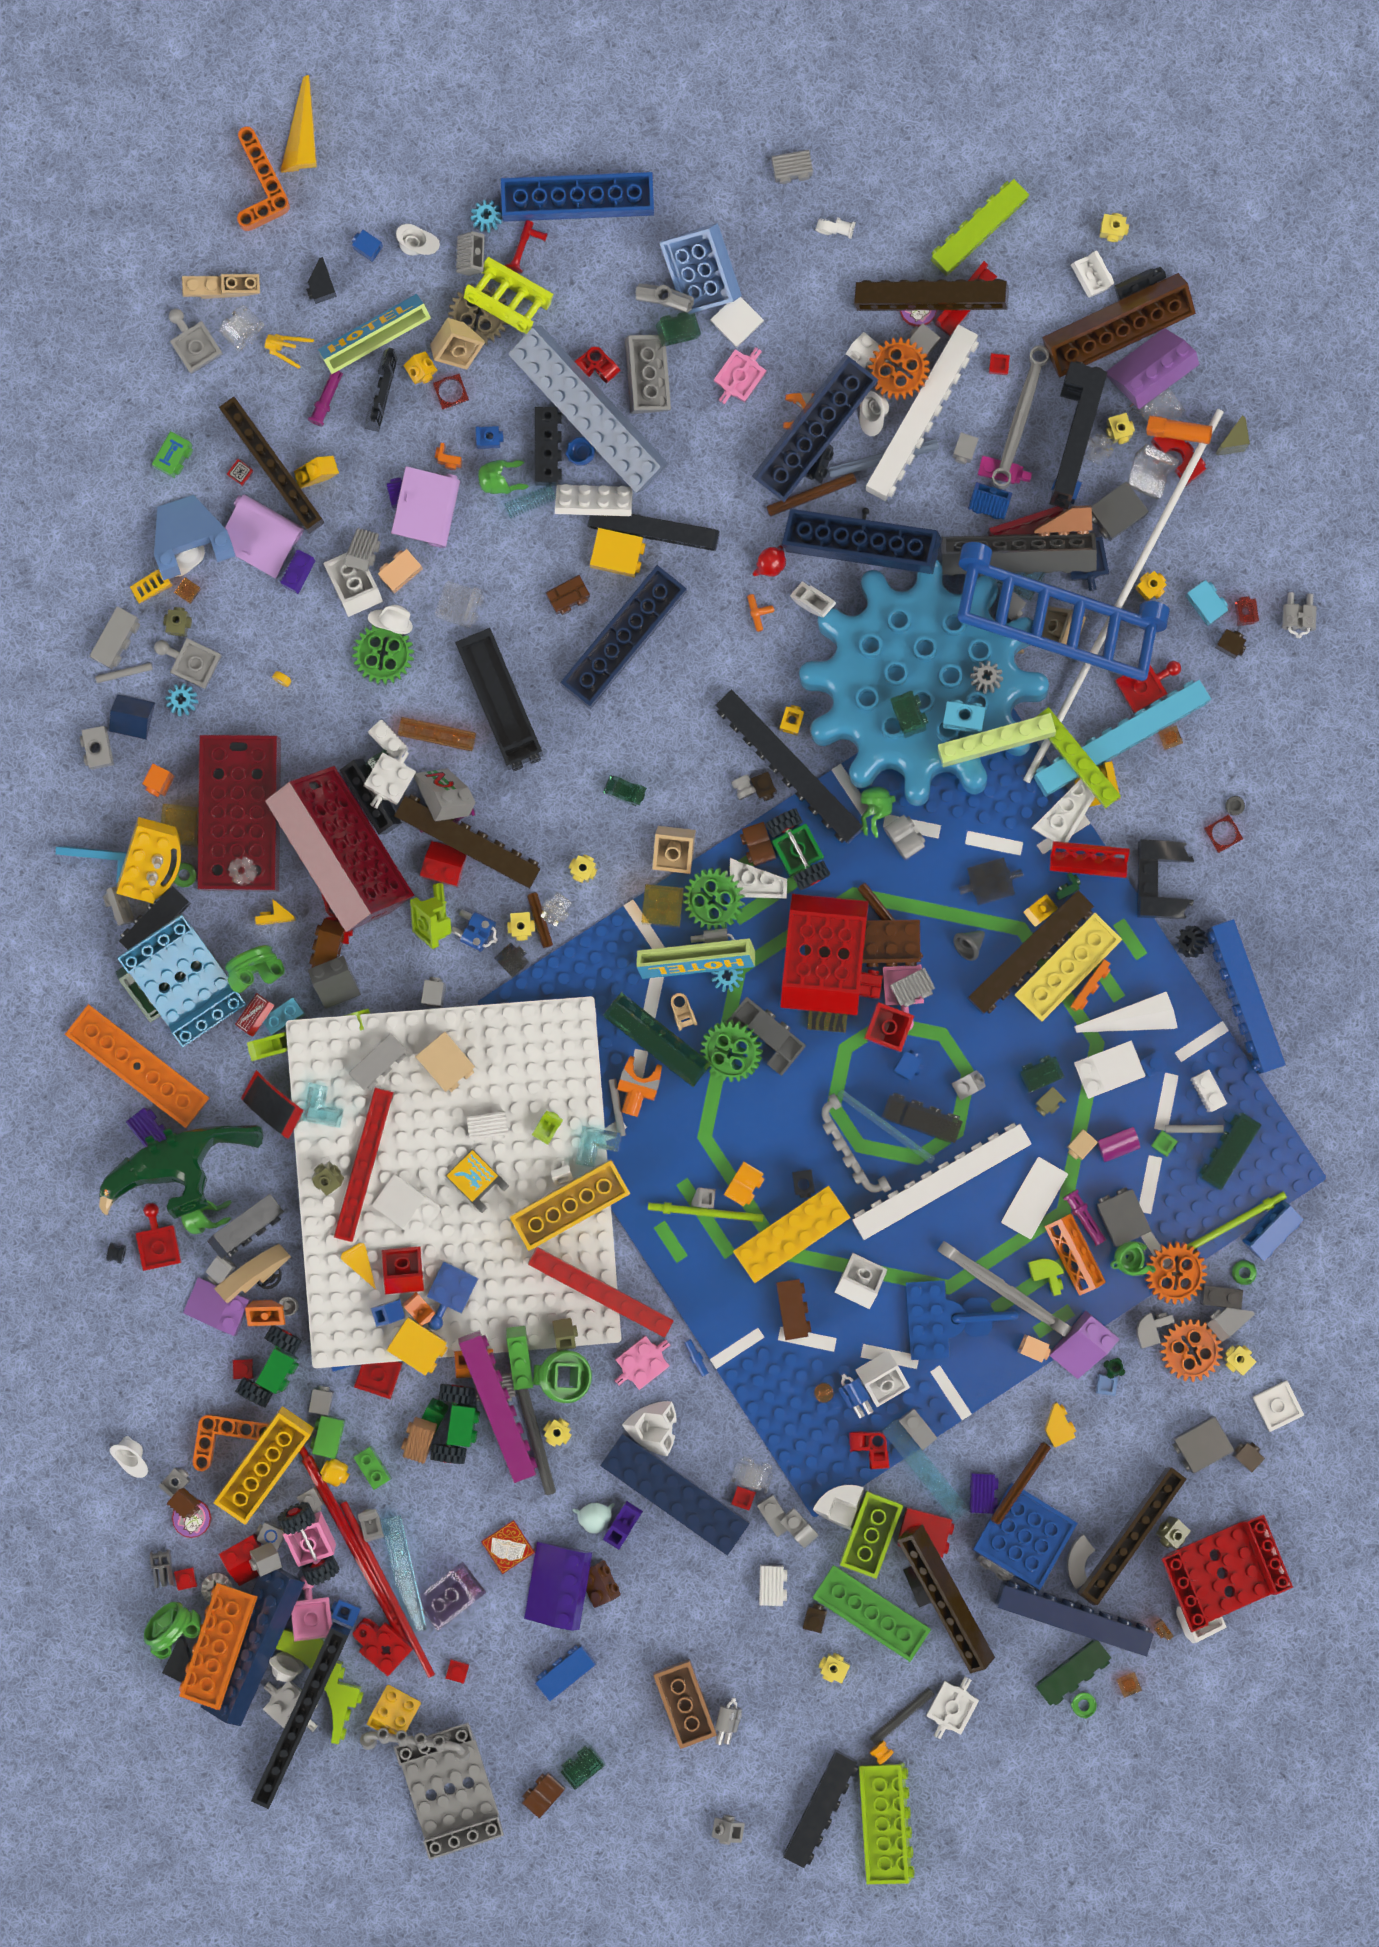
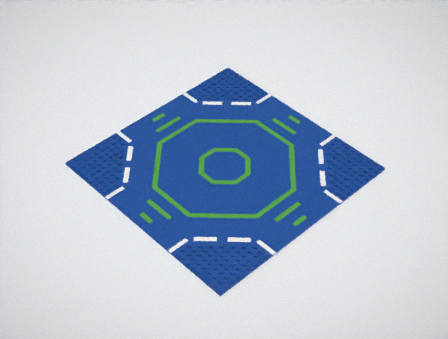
M1013 708L1011 712L1013 720L1016 723L1021 722V718ZM1037 742L1031 743L1029 751L1022 756H1014L1004 750L981 757V763L987 773V785L978 794L966 792L957 776L950 772L937 774L931 781L929 799L921 806L911 805L906 800L905 778L900 772L893 769L881 771L869 787H855L850 780L849 768L858 754L856 753L819 777L818 780L861 825V817L868 808V805L861 803L860 799L865 789L884 787L890 795H895L896 802H892L891 814L876 820L878 838L874 836L871 830V819L874 816L871 815L866 817L868 836L864 835L862 830L849 844L845 841L841 843L834 836L837 832L832 827L828 829L821 822L823 820L821 815L818 813L815 816L808 808L810 804L806 800L802 802L795 794L743 827L746 828L764 822L772 844L773 840L785 833L772 838L766 823L778 815L796 808L803 822L792 830L807 824L824 856V859L821 861H824L831 874L825 879L808 888L799 890L793 878L794 875L788 876L774 847L775 860L754 866L753 862L749 863L746 852H749L747 844H742L740 834L743 832L740 829L694 859L690 874L674 872L478 1001V1005L578 997L594 998L607 1161L612 1160L630 1192L628 1196L613 1203L611 1209L813 1517L819 1516L813 1510L814 1506L829 1490L843 1485L862 1487L920 1449L918 1444L898 1421L912 1408L916 1410L935 1436L938 1437L1054 1360L1049 1356L1047 1360L1043 1359V1362H1039L1017 1351L1025 1334L1049 1344L1051 1351L1064 1336L938 1252L937 1250L943 1241L1003 1279L1008 1285L1018 1289L1072 1327L1085 1311L1106 1326L1151 1296L1154 1288L1149 1289L1147 1285L1150 1282L1144 1280L1149 1274L1131 1276L1110 1266L1118 1247H1114L1095 1204L1100 1203L1098 1199L1109 1195L1110 1198L1116 1196V1191L1125 1187L1128 1190L1133 1189L1151 1229V1232L1131 1240V1242L1136 1241L1147 1245V1249L1143 1251L1145 1257L1143 1267H1146L1145 1262L1152 1261L1149 1255H1156L1154 1249L1161 1251V1244L1165 1248H1167L1168 1242L1174 1246L1175 1241H1178L1180 1247L1183 1242L1189 1244L1262 1203V1200L1268 1197L1272 1198L1284 1191L1287 1198L1283 1201L1290 1204L1326 1179V1175L1258 1073L1253 1070L1250 1061L1154 918L1137 917L1138 894L1127 877L1120 878L1072 873L1073 875L1076 874L1081 882L1079 891L1093 904L1094 907L1091 909L1093 914L1096 913L1122 938L1120 943L1104 958L1111 963L1108 967L1111 970L1104 979L1101 977L1097 982L1100 986L1094 994L1090 993L1087 996L1088 1003L1082 1010L1078 1009L1075 1012L1070 1008V1005L1100 963L1042 1022L1014 995L1089 918L1086 920L1082 918L1077 923L1079 927L1072 934L1068 932L1064 936L1066 940L1059 947L1054 945L1050 949L1052 953L1045 960L1041 958L1036 963L1038 967L1031 974L1029 972L1024 974L1022 977L1025 980L1018 987L1013 985L1009 989L1011 993L1003 1001L1000 998L995 1003L997 1007L990 1014L987 1012L982 1014L967 999L972 992L1054 914L1052 913L1035 927L1024 914L1027 908L1047 894L1059 909L1074 894L1072 893L1059 901L1055 896V893L1058 892L1057 888L1066 883L1069 886L1071 885L1066 876L1069 872L1050 871V854L1053 841L1031 829L1069 791L1064 786L1045 797L1034 776L1030 783L1023 780L1040 748ZM1045 755L1038 769L1044 765L1047 767L1051 765ZM903 815L906 818L908 816L911 818L915 825L913 827L916 833L920 832L925 839V843H923L925 847L906 860L902 858L884 830V827ZM1084 815L1068 843L1105 846ZM1056 848V852L1066 851L1065 849ZM1077 851L1076 853H1077V854H1084L1085 852H1084V851ZM1098 852V853H1096L1095 855H1096V856H1102V855H1104V854ZM731 858L787 879V899L741 898L740 901L744 902L745 905L739 906V908L743 912L736 913L739 919H733L734 924L729 925L727 923L728 934L733 935L735 940L750 938L755 949V967L736 969V971L743 970L742 974L737 975L743 978V981L736 980L740 985L739 988L732 984L733 992H730L729 986H726V991L722 992L723 985L721 984L719 988H716L715 986L719 981L712 982L711 980L714 977H718V975H713L711 972L642 979L637 969V951L705 943H691V936L703 935L704 931H707L708 928L707 924L701 928L700 921L694 923L696 917L689 918V915L692 913L691 910L685 911L689 904L683 903V901L688 899L683 893L689 892L685 886L692 885L689 879H696V873L701 875V871L704 869L708 873L709 868H713L715 873L716 869L720 868L721 874L727 870V876L729 877ZM710 881L709 887L712 890H715L716 884L713 881ZM866 883L895 920H920V952L923 954L921 962H917V965H921L922 969H926L935 989L931 990L932 995L924 998L923 1004H912L909 1006V1014L914 1015V1025L908 1032L901 1052L864 1039L876 1004L878 1002L885 1004L883 978L879 999L859 996L858 1014L843 1015L842 1024L844 1032L840 1031V1027L839 1032H835L839 1016L837 1013L834 1019L833 1031H828L832 1013L826 1014L824 1030H819V1021L823 1012L818 1013L816 1030L812 1029V1011L781 1008L782 982L792 894L866 901L858 891V887ZM725 893L724 900L728 903L731 898L729 894ZM714 895V896H712V897H713V900H712V901H713V902H716V901H715L716 896ZM698 896V902L704 905V898ZM868 903L867 921L882 920ZM713 908V915L715 917H718L719 911L716 908ZM984 931L985 936L978 958L974 961L964 959L954 947L953 938L955 934ZM805 945L800 948V953L804 956ZM905 962L898 963V966H905ZM862 963V972L867 973L868 970L879 971V975H883V967L893 966H886V963H878V967H867V963ZM725 971L722 978L730 981V977L733 974ZM1164 992L1168 994L1178 1027L1175 1029L1080 1033H1076L1074 1026ZM682 993L687 997L697 1022L696 1026L690 1025L679 1031L671 1006L673 995ZM681 996L675 997L674 1005L682 1007L685 1004L684 998ZM746 997L762 1010L766 1011L768 1009L776 1016L774 1019L779 1024L782 1021L791 1028L789 1032L806 1045L781 1076L767 1065L776 1051L760 1038H757L756 1042H762L761 1046L758 1047V1049L763 1050L762 1054L758 1055L762 1057V1060L757 1062L759 1067L757 1069L754 1068L755 1072L752 1075L749 1074L747 1079L742 1076L739 1082L736 1077L733 1082H730L729 1077L723 1081L722 1075L716 1078V1071L710 1073L709 1071L712 1067L704 1066L707 1060L701 1059L705 1053L700 1052L705 1047L701 1042L706 1040L703 1036L709 1033L708 1030L711 1027L714 1028L716 1023L721 1026L723 1020L727 1022ZM899 1005L890 1006L895 1009L901 1010V1006ZM690 1018L681 1020V1022L690 1020ZM721 1036V1040L728 1043V1038ZM1132 1040L1139 1060L1159 1051L1168 1066L1148 1079L1145 1076L1088 1099L1074 1062ZM739 1041V1045L742 1048H747L743 1041ZM913 1050L921 1055L919 1059L923 1060L921 1062L923 1068L918 1076L914 1074L911 1081L895 1073L894 1069L904 1052ZM716 1054L719 1060H724L721 1054ZM630 1056L635 1057L633 1063L634 1073L639 1078H648L652 1075L653 1071L655 1072L657 1064L662 1065L660 1083L654 1101L644 1098L638 1117L622 1113L626 1136L618 1137L609 1080L616 1079L618 1087L622 1071ZM735 1059V1063L738 1066H742V1062ZM977 1070L983 1076L986 1087L960 1100L952 1083ZM1206 1070H1210L1227 1102L1226 1105L1213 1112H1207L1205 1105H1203L1204 1102L1199 1098L1200 1095H1197L1198 1092L1194 1088L1195 1085L1190 1081L1191 1078ZM1051 1087H1054L1067 1101L1063 1104L1059 1102L1058 1105L1060 1107L1053 1114L1049 1112L1043 1117L1035 1109L1038 1107L1035 1103ZM618 1090L622 1110L627 1093ZM833 1093L839 1099L842 1107L837 1110L834 1107L831 1108L829 1111L830 1117L836 1124L869 1182L873 1185L879 1184L878 1179L885 1176L892 1188L885 1193L883 1190L870 1192L865 1189L862 1183L857 1184L852 1176L855 1173L851 1166L847 1168L842 1160L845 1157L842 1150L837 1151L832 1143L835 1140L832 1133L828 1135L822 1125L825 1122L822 1117V1108L829 1101L828 1096ZM1013 1123L1016 1126L1021 1124L1031 1145L869 1238L862 1239L852 1221L855 1218V1213L862 1209L865 1212L872 1209L871 1204L878 1200L886 1201L889 1199L888 1194L896 1190L900 1193L905 1190L904 1185L913 1180L915 1183L921 1181L923 1174L929 1171L932 1174L939 1170V1165L946 1161L949 1164L954 1162L955 1156L962 1152L968 1154L972 1151V1146L979 1142L982 1145L989 1142L988 1137L997 1132L999 1135L1006 1132L1004 1128ZM1165 1125L1224 1126L1223 1133H1167L1178 1141L1167 1157L1151 1147L1160 1131L1163 1130L1165 1132ZM1134 1127L1140 1143V1149L1105 1163L1097 1144L1083 1160L1079 1158L1075 1160L1068 1154L1069 1149L1067 1148L1068 1144L1083 1129L1098 1141ZM1040 1157L1068 1173V1176L1032 1239H1029L1004 1225L1001 1221L1037 1158ZM743 1161L764 1173L762 1177L765 1178L760 1188L755 1187L752 1194L755 1196L749 1205L745 1204L744 1207L724 1195ZM812 1170L815 1192L811 1193V1197L829 1186L851 1218L754 1283L733 1253V1250L811 1198H800L799 1195H795L792 1172ZM800 1179L798 1187L801 1190H806L809 1187L808 1180ZM697 1188L716 1189L714 1209L763 1214V1222L681 1213L663 1214L662 1211L648 1210V1202L660 1204L668 1202L672 1203V1205L692 1207L691 1202ZM1078 1189V1194L1082 1201L1087 1203L1089 1214L1106 1238L1103 1243L1095 1246L1094 1241L1078 1216L1073 1215L1106 1281L1100 1287L1080 1296L1044 1227L1072 1213L1070 1205L1067 1201H1064L1063 1197ZM1272 1209L1264 1210L1194 1249L1193 1252L1199 1251L1198 1257H1203L1204 1260L1255 1227ZM1058 1225L1052 1227L1055 1234L1060 1236L1061 1231ZM1063 1243L1062 1248L1064 1252L1069 1254L1070 1249L1068 1245ZM852 1253L888 1269L870 1309L835 1293ZM1175 1256V1263H1177L1178 1256ZM1169 1258L1165 1259L1162 1263L1163 1267H1168L1171 1260ZM1038 1259H1050L1058 1263L1064 1274L1057 1275V1279L1061 1278L1063 1284L1061 1294L1052 1296L1048 1278L1032 1281L1027 1262ZM1183 1260L1182 1268H1187L1190 1260ZM1072 1261V1268L1078 1271L1077 1263ZM1176 1269L1175 1272H1172V1275L1175 1276L1179 1271ZM1080 1278L1082 1288H1088L1086 1281ZM1164 1278L1161 1285L1163 1287L1169 1284L1170 1279ZM800 1279V1283L804 1282L805 1294H802L803 1302L807 1301L808 1313H805L806 1321H810L811 1332L808 1333L809 1337L785 1340L776 1282ZM945 1280L946 1300H953L962 1306L969 1298L983 1297L991 1303L992 1312L1016 1309L1019 1311L1020 1316L1017 1320L992 1321V1331L986 1336L971 1337L963 1330L956 1337L949 1338L950 1358L911 1360L906 1283ZM889 1350L910 1388L876 1407L870 1396L868 1402L874 1412L868 1415L863 1405L860 1404L865 1416L859 1419L854 1408L849 1409L838 1390L842 1386V1375L845 1374L853 1380L859 1378L855 1371L857 1368ZM849 1379L844 1381L845 1384L850 1382ZM849 1432H882L887 1440L889 1468L870 1469V1451L850 1452ZM877 1435L873 1437L872 1443L880 1446L883 1443V1438Z

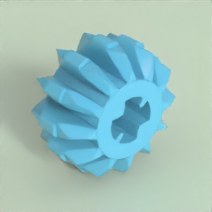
M483 200L482 206L476 203L477 209L471 210L474 215L470 217L471 221H474V228L480 226V232H483L486 228L487 233L491 232V227L497 230L496 224H502L500 219L502 212L499 211L500 206H494L493 201H490L489 205H487L486 200ZM486 213L489 214V219L484 218Z
M176 684L174 685L176 691L168 690L172 696L165 697L166 700L171 701L166 706L168 708L172 707L171 713L173 714L178 711V716H182L184 711L188 716L190 715L189 708L192 711L196 710L192 704H198V700L193 699L198 695L196 692L191 693L193 691L191 686L186 689V685L182 684L180 689ZM180 696L186 699V702H183V704L177 701L178 698L181 699Z
M743 970L713 971L711 974L718 975V977H714L711 980L712 982L719 981L715 986L716 988H719L721 984L723 985L722 992L726 991V986H729L730 992H733L732 984L739 988L740 985L736 980L743 981L742 977L737 976L742 974ZM725 971L733 974L730 977V981L722 978Z

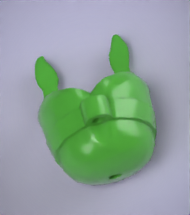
M496 460L481 466L478 472L481 489L490 494H509L514 490L527 489L529 486L525 484H516L509 487L505 478L501 475L503 467L517 468L524 464V462L517 460L510 463L505 460Z
M871 787L865 789L860 797L861 803L868 805V808L861 817V821L864 827L863 833L868 836L866 817L874 815L871 819V830L874 836L878 838L876 820L891 814L892 802H896L895 795H890L884 787Z
M207 1200L208 1206L181 1216L183 1226L191 1234H201L205 1231V1228L213 1229L227 1224L231 1220L230 1217L213 1223L204 1216L203 1211L207 1209L213 1211L226 1209L232 1203L231 1200L225 1201L218 1206Z
M1129 1241L1120 1245L1115 1251L1114 1260L1110 1263L1113 1269H1119L1124 1274L1131 1276L1144 1275L1149 1270L1152 1273L1156 1271V1268L1152 1265L1143 1267L1145 1261L1143 1251L1147 1249V1245L1136 1241Z

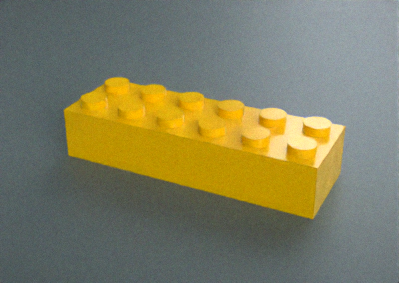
M610 1159L509 1217L526 1248L530 1251L628 1196L630 1192Z
M827 1186L733 1250V1253L753 1282L756 1283L851 1217L831 1188Z
M282 1406L218 1493L214 1504L246 1525L311 1436L314 1427Z

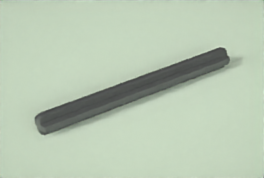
M528 1388L519 1389L517 1394L545 1495H551L556 1493L529 1390Z

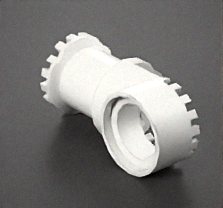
M837 217L836 223L829 220L826 221V219L825 221H823L824 219L822 221L819 219L815 229L817 232L825 235H836L839 233L848 236L850 239L853 234L851 231H854L853 229L856 222L842 221L839 217Z

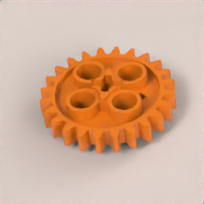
M900 337L899 342L896 343L895 339L892 338V344L885 341L884 348L878 345L880 351H873L876 358L869 359L873 365H869L868 369L873 370L870 373L878 379L875 390L882 389V396L888 393V399L895 395L896 400H898L899 396L902 395L903 399L906 400V394L909 393L913 397L912 391L920 392L919 385L925 387L923 380L929 379L925 373L930 372V369L925 366H928L930 362L924 360L928 356L926 353L921 354L923 351L922 347L916 349L917 342L910 345V339H907L903 343V339ZM900 352L902 355L900 359L894 360L892 359V354ZM888 359L897 367L902 365L903 371L912 375L913 378H909L900 370L897 372L895 367L886 363L885 360ZM911 362L917 363V367L914 370H909L907 366ZM890 368L891 372L889 375L883 376L881 375L882 369ZM905 378L907 382L903 386H898L897 380Z
M1175 1241L1174 1246L1168 1242L1167 1248L1161 1244V1251L1154 1249L1156 1255H1149L1152 1261L1145 1262L1147 1266L1152 1265L1156 1268L1154 1273L1150 1270L1146 1273L1149 1276L1145 1277L1144 1280L1150 1282L1147 1287L1149 1289L1154 1288L1151 1293L1153 1295L1158 1294L1157 1298L1159 1300L1164 1297V1302L1166 1303L1170 1299L1174 1305H1176L1177 1299L1182 1304H1184V1298L1191 1301L1190 1295L1193 1294L1197 1297L1196 1289L1202 1291L1203 1289L1199 1285L1200 1283H1206L1202 1279L1203 1276H1207V1273L1202 1271L1207 1268L1205 1264H1201L1204 1258L1198 1257L1199 1251L1193 1252V1246L1187 1248L1185 1242H1183L1181 1247L1178 1241ZM1175 1256H1178L1177 1263H1175ZM1169 1258L1171 1260L1170 1265L1163 1267V1261ZM1189 1259V1266L1182 1268L1183 1260ZM1177 1269L1179 1273H1177L1175 1276L1172 1275V1272H1175ZM1169 1278V1284L1163 1287L1161 1285L1162 1280ZM1184 1278H1188V1285L1181 1287V1281Z
M1188 1319L1187 1324L1180 1320L1181 1326L1174 1323L1175 1330L1168 1328L1167 1330L1170 1335H1163L1166 1342H1161L1160 1344L1165 1346V1349L1159 1352L1164 1353L1165 1356L1161 1360L1167 1361L1164 1366L1165 1368L1171 1367L1170 1374L1177 1372V1379L1183 1375V1381H1187L1188 1377H1190L1191 1382H1194L1197 1376L1202 1381L1203 1374L1209 1377L1208 1371L1216 1372L1213 1366H1220L1216 1360L1223 1358L1218 1354L1219 1351L1223 1350V1348L1218 1347L1221 1340L1215 1339L1217 1336L1215 1333H1211L1210 1327L1206 1329V1322L1200 1326L1199 1320H1196L1194 1324L1191 1319ZM1192 1332L1198 1333L1199 1339L1197 1342L1190 1341V1334ZM1184 1335L1188 1344L1191 1347L1196 1348L1194 1350V1353L1200 1360L1201 1365H1198L1195 1357L1192 1354L1187 1353L1189 1351V1348L1182 1340L1181 1336ZM1176 1342H1180L1183 1346L1182 1351L1176 1353L1173 1349ZM1203 1348L1209 1350V1356L1206 1359H1202L1200 1356V1351ZM1188 1358L1193 1361V1366L1190 1369L1184 1367V1361Z

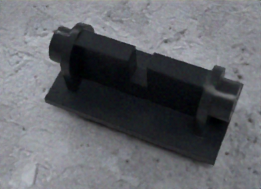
M830 444L807 472L806 478L810 480L815 478L822 484L823 478L827 475L829 461L832 460L834 455V448Z

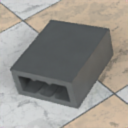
M1127 481L1091 506L1092 523H1097L1100 527V534L1104 539L1108 538L1109 541H1112L1137 523L1149 512Z
M344 955L308 969L312 984L325 1009L361 995L356 979Z
M1127 1187L1116 1191V1196L1110 1198L1109 1195L1098 1199L1100 1203L1095 1204L1114 1247H1118L1151 1232L1133 1189L1128 1190Z
M1211 1416L1172 1438L1175 1442L1172 1446L1177 1454L1181 1453L1183 1456L1182 1464L1187 1472L1190 1470L1192 1473H1196L1234 1451L1215 1416Z

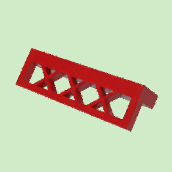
M983 261L968 281H974L975 279L993 281L997 279V276L987 269L988 264ZM944 310L937 318L935 325L951 336L957 325H960L971 310Z
M1053 841L1050 854V871L1126 878L1130 849ZM1056 848L1065 849L1066 851L1056 852ZM1077 851H1084L1085 853H1084V854H1077L1076 852H1077ZM1099 852L1103 853L1104 855L1096 856L1095 854ZM1120 854L1124 855V858H1115L1114 856Z

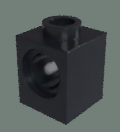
M812 1170L792 1172L795 1195H799L800 1198L811 1197V1193L815 1192ZM800 1179L808 1180L809 1187L806 1190H801L798 1187Z

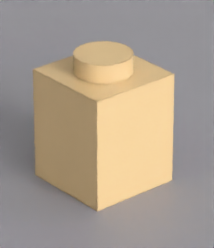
M1083 1129L1068 1144V1154L1075 1160L1078 1158L1083 1160L1098 1142Z

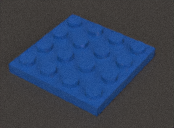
M1012 1482L1009 1484L1000 1502L998 1503V1507L1007 1495V1493L1009 1492V1490L1011 1489V1487L1013 1486ZM1023 1490L999 1525L993 1523L990 1517L972 1550L1039 1591L1078 1523Z

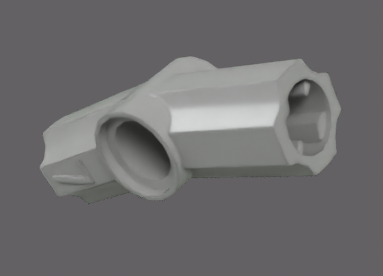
M639 283L636 288L637 301L657 303L685 313H689L694 305V297L670 289L666 285L655 286ZM664 293H669L667 298L662 299Z

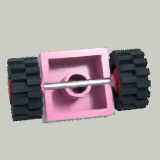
M308 1502L296 1503L295 1506L291 1505L289 1509H284V1512H281L277 1517L297 1566H302V1573L307 1583L313 1586L314 1584L319 1585L320 1582L322 1584L326 1580H331L330 1578L335 1577L340 1568L333 1556L336 1542L322 1512L314 1514Z

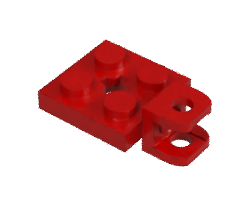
M364 1617L353 1632L354 1638L363 1645L359 1652L387 1677L413 1650L412 1645L386 1622L379 1627L374 1621ZM382 1646H390V1653H384Z

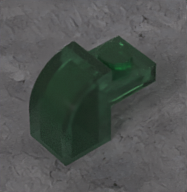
M610 775L603 793L627 804L640 806L647 788Z

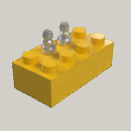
M138 817L119 876L116 894L154 904V901L169 889L178 874L181 861V843L176 827ZM176 849L177 861L174 872L170 879L162 886L161 882L164 880L170 867L171 850Z

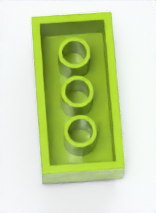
M866 1490L840 1559V1566L877 1579L903 1504Z

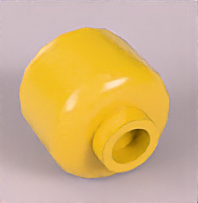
M333 1458L330 1461L326 1460L320 1472L322 1480L334 1487H338L341 1483L345 1484L350 1475L347 1473L348 1465Z

